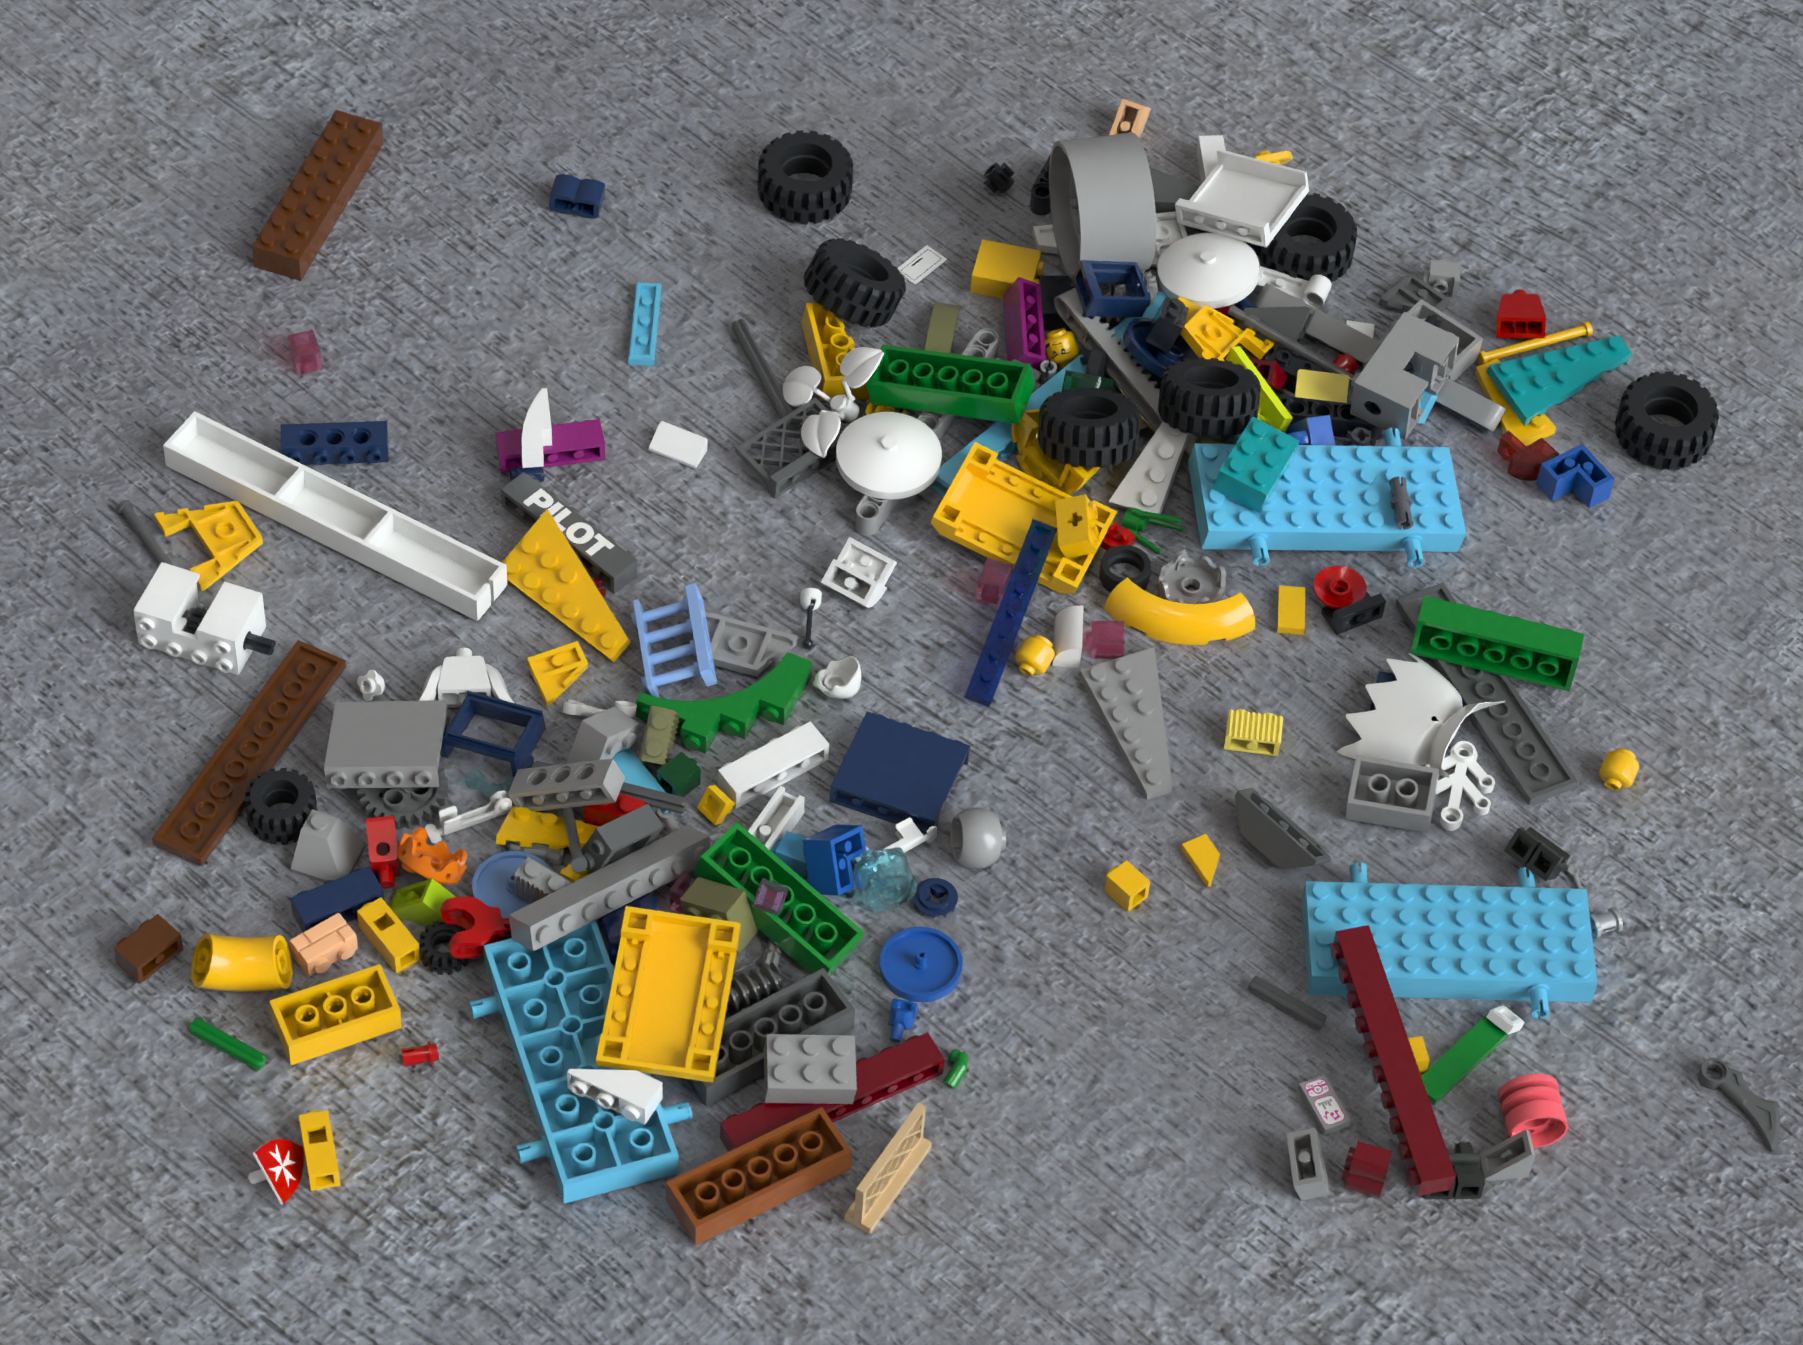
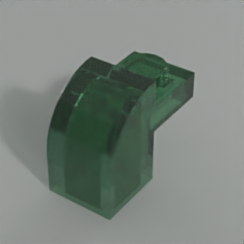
M1066 370L1061 392H1064L1066 389L1075 390L1085 387V389L1100 388V390L1105 391L1112 390L1115 393V380Z

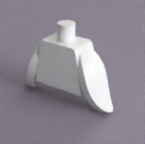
M464 647L456 651V656L444 658L443 665L436 667L430 672L418 700H446L447 708H460L467 696L466 692L468 690L514 703L499 671L493 666L485 664L482 656H472V651Z

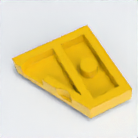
M578 641L527 658V665L546 707L550 706L588 669V662Z

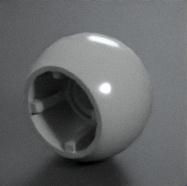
M978 807L968 808L955 815L950 835L951 851L954 860L960 865L972 869L985 868L998 860L1000 852L1006 846V830L1004 826H1001L997 815L987 809Z

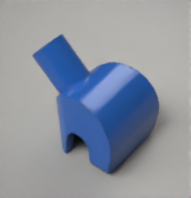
M896 998L892 999L888 1025L893 1026L890 1040L901 1042L904 1029L911 1030L917 1016L918 1004Z

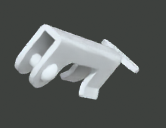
M502 790L494 793L489 804L460 815H457L455 805L438 811L440 828L437 829L435 825L427 824L425 827L427 836L431 844H437L439 841H442L441 835L445 836L508 814L512 808V801L508 797V793Z
M907 818L895 826L897 829L895 835L900 839L899 841L879 852H872L866 847V853L852 859V862L863 876L924 841L927 843L933 842L937 838V827H930L926 831V835L923 836L912 819Z

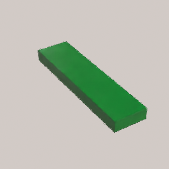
M1487 1015L1421 1076L1429 1100L1434 1106L1508 1037L1506 1032L1486 1018Z

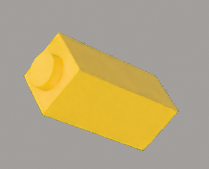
M382 897L374 902L366 903L357 911L359 928L396 974L420 960L419 943Z
M314 1110L299 1115L300 1131L311 1191L340 1186L339 1168L328 1110Z

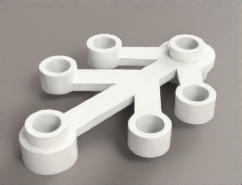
M1460 741L1451 748L1450 756L1444 758L1442 768L1447 770L1456 766L1455 772L1449 775L1451 778L1445 777L1438 781L1436 795L1451 788L1448 806L1441 811L1439 820L1441 826L1447 831H1454L1461 826L1463 812L1459 809L1462 790L1473 801V810L1476 814H1488L1491 806V801L1480 792L1485 794L1491 793L1494 789L1495 780L1492 776L1487 775L1476 762L1478 754L1475 746L1467 741ZM1467 769L1478 780L1477 788L1466 776ZM1478 804H1483L1486 807H1480Z

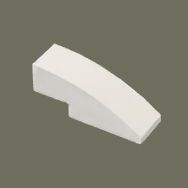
M542 388L534 398L523 424L522 468L543 467V446L552 445V427L547 388Z

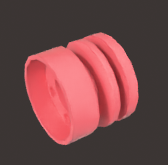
M1527 1074L1508 1081L1499 1089L1498 1099L1501 1104L1502 1114L1505 1117L1504 1124L1508 1138L1527 1129L1530 1132L1533 1148H1540L1553 1144L1567 1133L1569 1126L1565 1110L1561 1105L1562 1097L1559 1093V1085L1555 1078L1545 1074Z

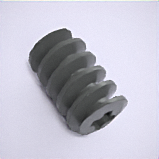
M772 962L770 968L767 965H762L759 971L751 969L749 976L744 972L739 974L738 979L733 976L727 1009L732 1007L737 1014L740 1012L739 1004L742 1003L745 1008L750 1007V1000L753 999L756 1004L761 1001L760 996L767 998L771 996V992L776 993L782 990L780 974L775 964Z

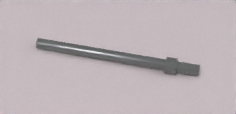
M1234 305L1230 307L1227 314L1244 323V327L1258 331L1302 358L1323 367V370L1328 373L1348 375L1349 385L1351 386L1354 375L1261 322L1260 318L1253 313L1249 315Z

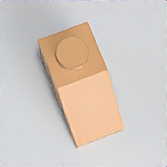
M1122 98L1109 135L1135 133L1139 138L1144 130L1151 108Z

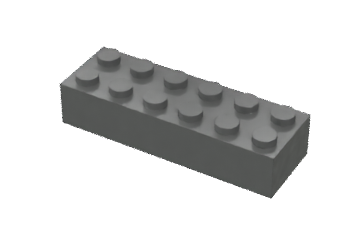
M822 968L725 1019L713 1083L691 1079L686 1080L707 1107L764 1076V1044L767 1034L842 1035L854 1028L855 1009L825 969Z

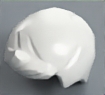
M848 656L839 661H830L826 669H821L815 675L813 686L826 696L845 699L854 696L861 686L859 661L853 656Z

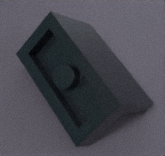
M1366 592L1364 600L1340 609L1327 606L1322 608L1321 614L1335 634L1338 635L1382 618L1386 600L1381 593L1371 597Z

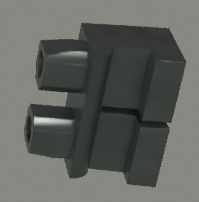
M1529 827L1527 830L1518 828L1504 849V852L1522 865H1527L1526 867L1545 881L1556 879L1571 856L1532 827Z
M1459 1142L1455 1144L1454 1153H1448L1456 1175L1452 1189L1426 1194L1425 1200L1452 1199L1453 1193L1454 1199H1481L1485 1181L1479 1166L1480 1155L1479 1153H1474L1470 1142Z

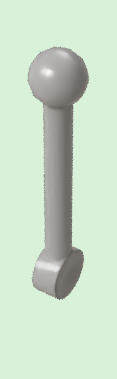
M1569 866L1567 875L1573 879L1576 889H1583L1577 876L1578 868L1576 866ZM1588 903L1589 914H1592L1594 911L1593 906Z

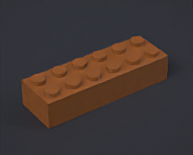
M820 1107L667 1181L666 1201L696 1246L851 1170L852 1151L824 1109Z

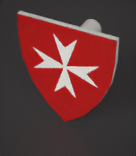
M277 1139L266 1142L253 1152L261 1169L249 1173L248 1177L252 1184L267 1180L282 1205L298 1188L302 1177L304 1158L303 1146L290 1140Z

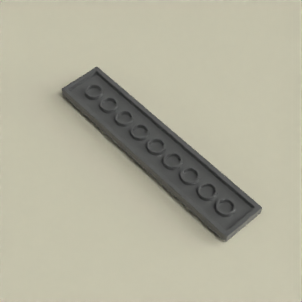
M1444 583L1396 599L1395 606L1414 634L1424 596L1457 603ZM1431 658L1441 675L1454 688L1459 689L1463 707L1468 704L1506 701L1473 712L1469 717L1528 805L1577 788L1578 780L1507 676Z

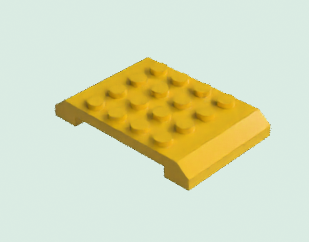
M974 442L933 515L931 524L940 535L1058 593L1075 594L1096 553L1067 559L1058 546L1055 500L1072 496L997 460V452ZM1093 500L1092 503H1095L1098 512V518L1094 519L1100 536V541L1096 542L1098 550L1117 511Z
M626 906L608 1006L596 1056V1066L637 1070L644 1073L713 1083L737 955L741 923Z

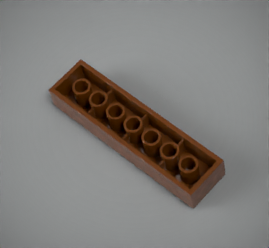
M339 110L334 112L252 245L254 267L299 281L303 279L382 148V123Z

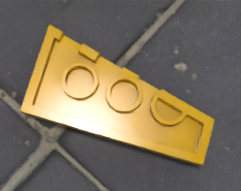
M512 806L496 835V844L506 845L507 840L520 842V847L532 848V843L548 844L549 849L560 850L569 846L562 817H557L551 813L545 814L532 811L526 807ZM575 820L582 849L595 829L600 826Z

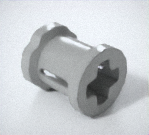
M1615 907L1609 908L1608 912L1602 914H1590L1593 938H1599L1601 934L1610 931L1617 933L1623 929L1621 914Z

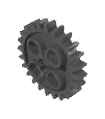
M438 766L439 787L357 788L360 808L366 810L367 817L374 815V818L394 816L395 828L397 830L400 828L401 823H405L408 829L411 828V822H416L418 826H422V818L432 821L431 812L439 815L440 806L446 805L445 797H448V779L445 777L444 768L439 769Z

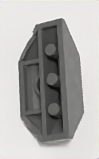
M1248 788L1236 792L1235 800L1240 833L1248 840V844L1253 849L1260 851L1268 858L1267 860L1272 866L1279 869H1288L1329 862L1331 857L1313 838L1279 808L1261 797L1255 789Z

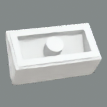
M661 421L650 443L649 451L696 469L707 452L708 440L705 437Z

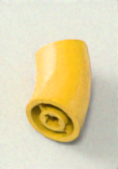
M206 933L199 939L194 950L191 964V980L193 986L197 988L230 992H262L287 989L292 982L291 954L286 940L280 934L238 937Z

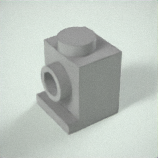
M1431 260L1429 270L1424 269L1422 280L1440 293L1451 294V298L1456 299L1460 283L1461 263Z

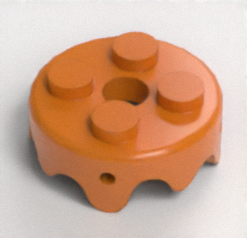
M418 827L411 835L406 832L404 833L397 847V857L402 862L401 867L411 873H418L425 877L426 880L433 878L441 886L442 884L454 885L460 882L468 867L465 865L467 859L466 850L459 849L452 854L444 841L428 845L426 843L427 830L423 827Z

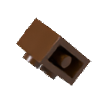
M156 914L150 920L144 921L135 932L128 937L122 938L114 947L116 964L139 984L183 951L181 933L159 914Z

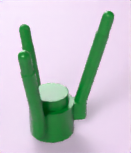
M1132 507L1127 509L1122 521L1123 527L1128 528L1131 533L1136 535L1138 541L1156 554H1160L1161 550L1140 535L1139 531H1145L1148 523L1178 531L1183 530L1182 526L1174 524L1181 523L1182 520L1180 518L1142 511Z

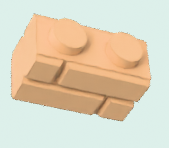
M340 913L331 916L289 940L291 956L308 977L315 973L322 974L326 972L331 964L340 959L346 960L350 958L358 949L356 933L347 925Z

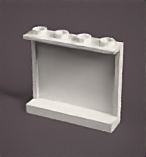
M1218 149V164L1191 199L1179 198L1175 203L1178 224L1267 247L1309 192L1307 172Z

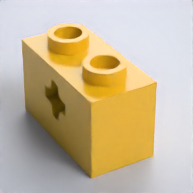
M1086 494L1055 500L1058 546L1065 558L1097 553L1096 542L1100 541V536L1094 520L1098 518L1095 503H1091Z

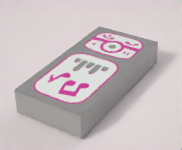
M1326 1075L1299 1083L1298 1090L1323 1135L1350 1126L1351 1120Z

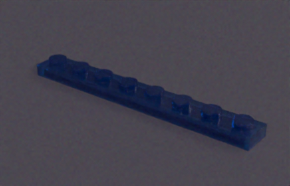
M1032 519L964 698L990 707L1057 528Z

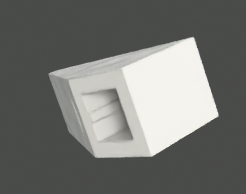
M569 1069L567 1072V1088L574 1094L592 1099L605 1109L615 1110L630 1121H638L645 1125L662 1100L663 1083L637 1070Z

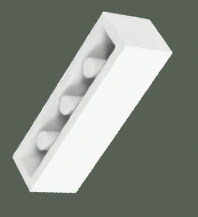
M811 721L802 726H796L789 733L770 740L766 745L757 750H751L738 760L724 764L718 769V787L735 802L734 807L737 809L828 761L829 743Z

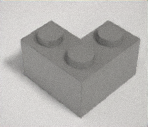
M615 706L582 720L566 764L614 758L617 752L633 746L637 739L636 732L640 723Z

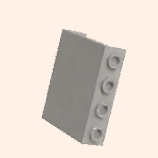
M446 700L335 702L324 763L327 789L439 787L438 766L444 729L448 728L449 723Z

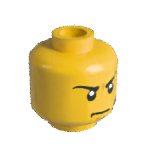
M1060 328L1046 334L1045 353L1050 364L1053 361L1056 365L1059 364L1060 368H1064L1079 355L1080 351L1073 332Z

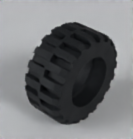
M803 130L796 131L794 134L788 132L783 134L782 138L777 137L772 140L770 145L768 144L763 149L758 161V195L764 206L770 212L773 211V214L780 219L784 217L788 222L794 223V221H798L800 224H808V222H814V224L821 223L823 219L829 220L835 217V213L839 214L845 209V206L851 199L853 160L845 147L842 148V144L836 139L831 140V136L827 134L819 135L817 131L811 130L810 133H805ZM798 173H810L821 177V179L805 182L792 179L789 176Z
M1313 193V195L1306 194L1268 246L1259 247L1260 258L1266 264V268L1287 274L1290 277L1309 281L1314 275H1322L1332 283L1338 277H1342L1352 264L1357 240V225L1353 220L1354 218L1349 211L1345 212L1346 208L1339 202L1336 204L1334 199L1328 196L1326 198L1320 197V194ZM1308 235L1318 238L1324 243L1316 245L1304 244L1292 237Z
M833 238L821 243L804 273V285L807 288L808 294L813 296V300L817 304H821L823 309L832 312L836 317L843 318L851 324H859L861 327L870 326L871 328H876L888 323L906 291L903 275L900 274V270L896 266L891 264L890 260L883 258L880 253L872 251L863 244L859 245L855 241H845L842 238L836 240Z
M1196 358L1194 360L1184 359L1182 362L1177 361L1169 365L1161 375L1158 413L1162 420L1168 423L1171 428H1177L1185 434L1191 433L1193 436H1208V438H1215V436H1221L1222 438L1229 437L1230 435L1237 436L1245 430L1252 417H1258L1261 391L1260 381L1250 369H1245L1243 365H1236L1227 360Z
M1668 371L1664 374L1652 372L1649 376L1643 375L1637 378V381L1631 382L1627 386V390L1623 392L1615 420L1616 436L1624 449H1628L1627 453L1633 458L1637 457L1640 463L1654 465L1653 468L1657 469L1667 467L1668 470H1675L1678 466L1682 469L1691 466V462L1695 464L1700 461L1710 450L1719 419L1717 403L1713 397H1710L1711 393L1706 387L1702 388L1700 382L1695 379H1687V375L1681 373L1680 376L1674 375L1673 372ZM1663 414L1672 416L1681 421L1684 426H1665L1654 421L1650 415Z
M1083 387L1056 392L1046 398L1040 407L1038 444L1045 455L1047 454L1050 459H1056L1058 463L1064 465L1070 464L1072 467L1082 466L1086 468H1106L1108 465H1119L1121 461L1126 462L1138 449L1140 411L1133 400L1126 398L1121 393L1116 394L1112 390L1105 391L1100 390V388L1085 389Z

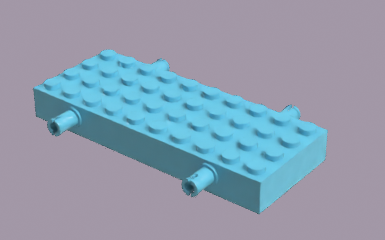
M1392 428L1386 429L1383 432L1386 446L1298 445L1291 463L1259 514L1212 489L1220 468L1241 434L1237 436L1232 435L1234 444L1195 443L1188 460L1201 548L1251 550L1252 562L1255 566L1259 565L1258 559H1260L1261 566L1267 565L1270 562L1268 550L1406 551L1407 565L1413 568V561L1415 568L1424 564L1422 552H1458L1466 536V530L1449 447H1402L1400 431L1397 428H1394L1395 435H1393ZM1397 476L1400 478V483L1401 477L1406 478L1408 496L1412 499L1410 509L1414 524L1406 530H1403V523H1401V530L1396 527L1395 512L1390 504L1392 493L1389 480Z
M1358 863L1350 865L1351 882L1305 881L1301 901L1308 995L1347 996L1348 990L1346 984L1342 985L1338 974L1340 967L1338 961L1333 960L1331 956L1330 944L1334 941L1336 931L1369 925L1394 997L1531 1001V1016L1535 1019H1538V1011H1540V1019L1547 1018L1550 1015L1548 1001L1592 1002L1597 987V975L1587 889L1536 888L1535 873L1528 869L1529 875H1526V867L1520 868L1517 871L1519 887L1368 883L1367 865L1364 863L1360 864V871H1358Z
M596 920L535 951L524 947L512 940V938L483 945L484 965L494 996L469 1001L470 1012L473 1019L494 1013L502 1016L541 1134L540 1140L516 1145L520 1164L542 1157L549 1159L564 1204L678 1174L679 1155L668 1124L692 1119V1111L688 1101L663 1107L659 1103L644 1125L638 1121L626 1119L615 1110L605 1109L592 1099L585 1096H577L567 1088V1072L569 1069L623 1070L596 1066V1056L615 965L613 966L610 962Z

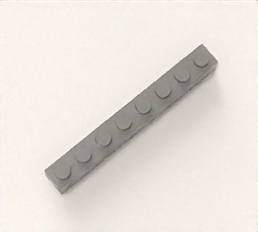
M687 825L509 914L512 940L535 951L693 871L700 857L710 848L709 836Z

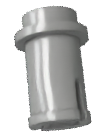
M1049 360L1041 363V376L1038 381L1041 386L1055 375L1057 370L1055 362H1051L1050 368L1048 367Z

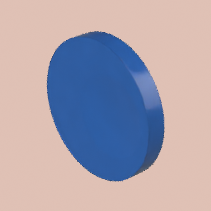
M911 927L897 932L886 941L880 954L879 970L884 984L895 995L913 1002H931L945 997L954 990L961 978L963 960L959 947L945 933L929 927Z

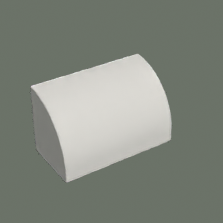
M1084 606L1068 607L1056 615L1053 638L1055 656L1052 666L1080 667Z

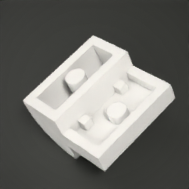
M849 537L837 560H832L821 583L870 608L885 593L887 589L885 584L897 562Z

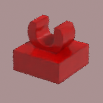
M1114 522L1107 530L1100 547L1108 551L1110 548L1119 545L1132 546L1136 541V535L1131 533L1129 529H1124Z

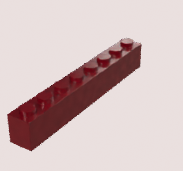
M928 1032L920 1036H912L902 1044L895 1047H886L879 1054L856 1061L857 1091L853 1104L758 1103L750 1110L739 1115H730L723 1122H720V1139L729 1152L820 1107L824 1109L832 1122L838 1121L942 1075L945 1058Z

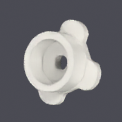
M369 670L367 675L359 676L357 679V684L363 693L365 701H372L374 696L381 695L385 689L384 679L375 670Z

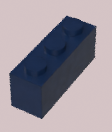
M370 866L363 869L353 870L348 875L336 880H329L309 891L298 893L291 898L292 914L302 932L307 931L337 913H340L346 923L358 918L357 911L366 903L374 902L381 897L384 900V891Z

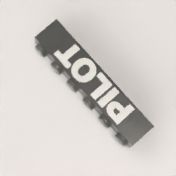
M523 472L501 489L502 507L529 528L548 509L588 574L594 579H602V585L613 594L637 577V559L631 552L625 551L617 545L612 537H607L599 531L594 523L588 522L581 517L576 509L567 506L555 493L549 492L536 478H531Z

